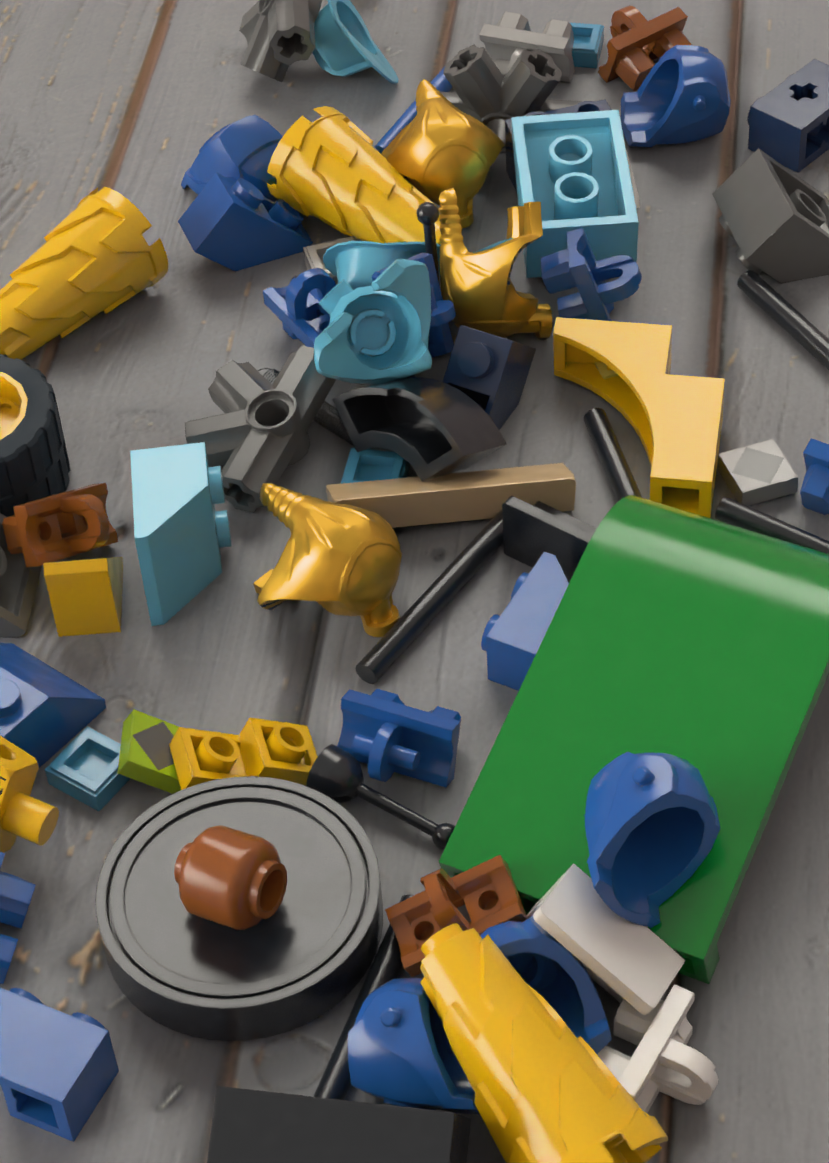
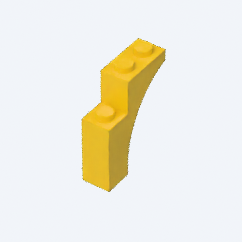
M556 317L553 331L554 375L573 381L599 395L616 408L631 424L646 450L650 463V500L711 518L723 422L725 379L670 374L672 325ZM594 362L605 363L607 370L616 372L618 376L603 379Z

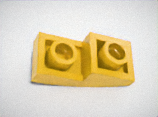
M249 717L239 735L179 727L169 744L181 790L216 779L243 776L271 777L306 786L311 767L318 757L308 726Z

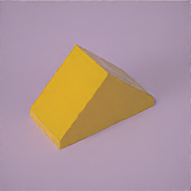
M123 557L43 563L44 577L58 637L121 632Z

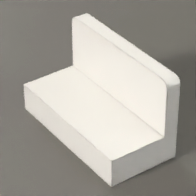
M574 863L527 915V918L533 916L537 924L578 958L586 968L589 976L620 1003L625 999L643 1015H647L657 1006L686 961L648 927L632 923L613 912L594 889L592 879Z

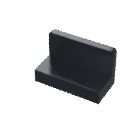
M510 496L502 504L504 554L532 568L543 552L556 555L570 583L578 563L597 528L540 501H537L533 506L514 496Z

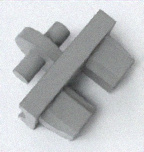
M505 11L497 25L484 23L479 34L480 41L484 42L485 50L502 75L506 76L523 50L534 51L539 49L553 57L554 63L562 71L560 81L571 82L575 73L572 57L574 36L572 25L569 22L552 19L547 22L543 33L532 32L529 20L519 13Z

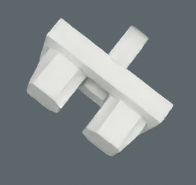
M675 984L665 1001L660 999L657 1006L647 1015L639 1013L625 999L620 1004L614 1019V1035L638 1046L632 1057L608 1046H605L597 1054L645 1113H648L659 1092L688 1104L701 1105L711 1097L718 1084V1076L714 1071V1064L701 1052L687 1046L692 1036L693 1027L688 1022L686 1014L694 1002L695 993Z

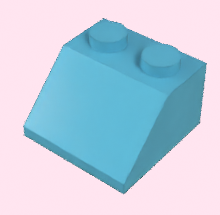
M205 442L130 451L134 537L151 626L164 625L222 573L220 548L231 547L227 510H215V504L225 503L221 466H208Z

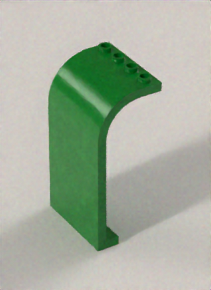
M628 495L619 500L609 510L595 530L578 563L439 860L441 868L452 878L501 855L509 866L527 916L535 904L573 863L591 878L587 863L590 854L586 838L584 814L591 779L604 766L626 752L633 754L667 753L685 759L699 770L709 794L714 799L718 812L720 831L710 853L694 874L659 906L660 923L649 929L686 960L678 973L710 984L720 959L717 942L829 674V554L635 495Z

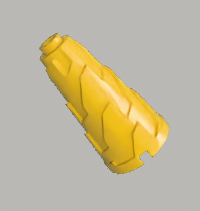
M317 107L313 110L321 116L319 119L311 122L302 115L287 130L273 152L267 170L270 175L277 179V184L270 185L267 183L270 193L275 198L283 199L293 209L307 217L312 215L339 232L348 236H355L361 241L378 243L425 242L423 224L417 219L416 212L422 203L433 202L404 179V176L398 173L387 159L372 146L373 140L350 121L346 115L333 107ZM438 218L435 222L436 243L441 245V232L439 229L441 223Z
M104 186L99 191L97 187L84 197L77 208L44 237L46 242L10 274L12 280L0 290V354L7 355L8 358L22 360L58 335L61 338L65 337L100 312L109 313L146 287L154 286L167 274L168 258L161 239L159 238L152 245H148L142 234L152 225L126 197Z
M456 923L441 929L422 945L421 951L425 958L421 961L420 969L424 978L420 983L443 1023V1028L452 1051L475 1092L474 1103L506 1163H647L662 1149L660 1144L668 1141V1136L655 1116L648 1115L639 1107L581 1036L576 1037L555 1009L522 979L488 934L482 939L474 928L463 931L460 925Z

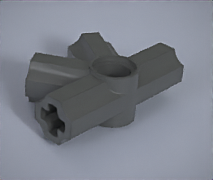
M259 0L242 18L239 31L245 36L248 47L241 65L283 82L289 65L296 61L308 60L316 47L314 22L320 11L322 0Z
M475 44L460 50L445 65L443 74L456 92L440 91L456 108L482 122L504 143L506 119L525 116L535 111L545 112L570 107L582 102L547 99L560 82L562 71L554 63L553 57L539 49L534 51L523 50L504 77L485 48H478ZM504 146L499 154L506 153V146Z
M301 345L297 352H291L273 384L262 376L249 362L236 363L234 360H231L216 370V377L208 388L213 402L224 414L185 422L187 444L205 442L208 466H224L221 471L224 497L236 509L254 513L258 507H264L260 500L262 484L273 483L276 485L286 467L302 460L308 453L310 439L307 430L336 379L325 377L317 372L314 361V348Z

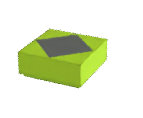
M133 709L123 722L118 774L172 794L180 791L181 787L169 747L179 726Z

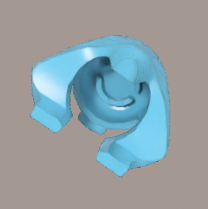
M396 259L371 283L372 286L358 287L353 290L343 279L319 302V305L330 315L329 325L315 338L314 361L319 374L344 382L375 385L404 379L431 369L432 357L428 350L431 323V287L426 264L414 260Z

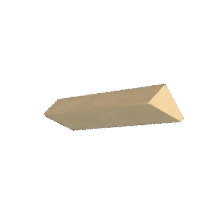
M563 463L450 473L426 481H422L417 476L326 485L328 502L348 504L375 512L386 520L392 528L494 518L502 510V504L510 496H514L533 506L537 501H540L561 512L573 511L576 491L574 474Z

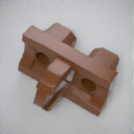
M630 5L615 11L611 19L612 26H610L613 38L607 44L608 60L606 64L599 67L598 74L606 83L620 77L634 92L637 91L655 65L653 60L660 59L665 52L675 45H692L682 32L688 16L680 7L674 8L649 21L637 8Z
M106 483L91 484L13 506L15 515L3 518L2 522L8 551L11 554L23 553L26 567L42 566L43 563L55 562L118 542L117 532L112 527L106 513V498L108 495Z
M501 855L452 878L440 868L420 878V882L426 889L425 891L385 909L400 947L403 967L411 977L422 973L420 966L421 961L425 958L421 951L422 945L432 935L449 925L457 923L463 931L474 928L481 935L491 926L508 921L523 922L528 919L509 866ZM466 905L471 919L470 923L457 908Z

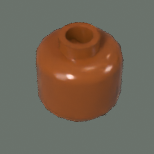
M223 825L205 829L193 842L186 844L180 851L174 868L175 880L179 884V895L185 909L189 913L237 930L251 928L262 919L270 918L279 908L286 892L287 870L281 863V858L275 845L264 838Z

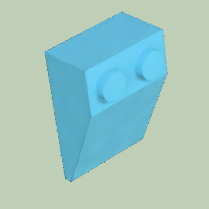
M619 110L511 117L518 206H524V203L541 202L543 235L523 249L526 278L542 277L541 258L568 249L567 232L579 228L584 229L597 261L612 256L627 255L636 262L639 221Z

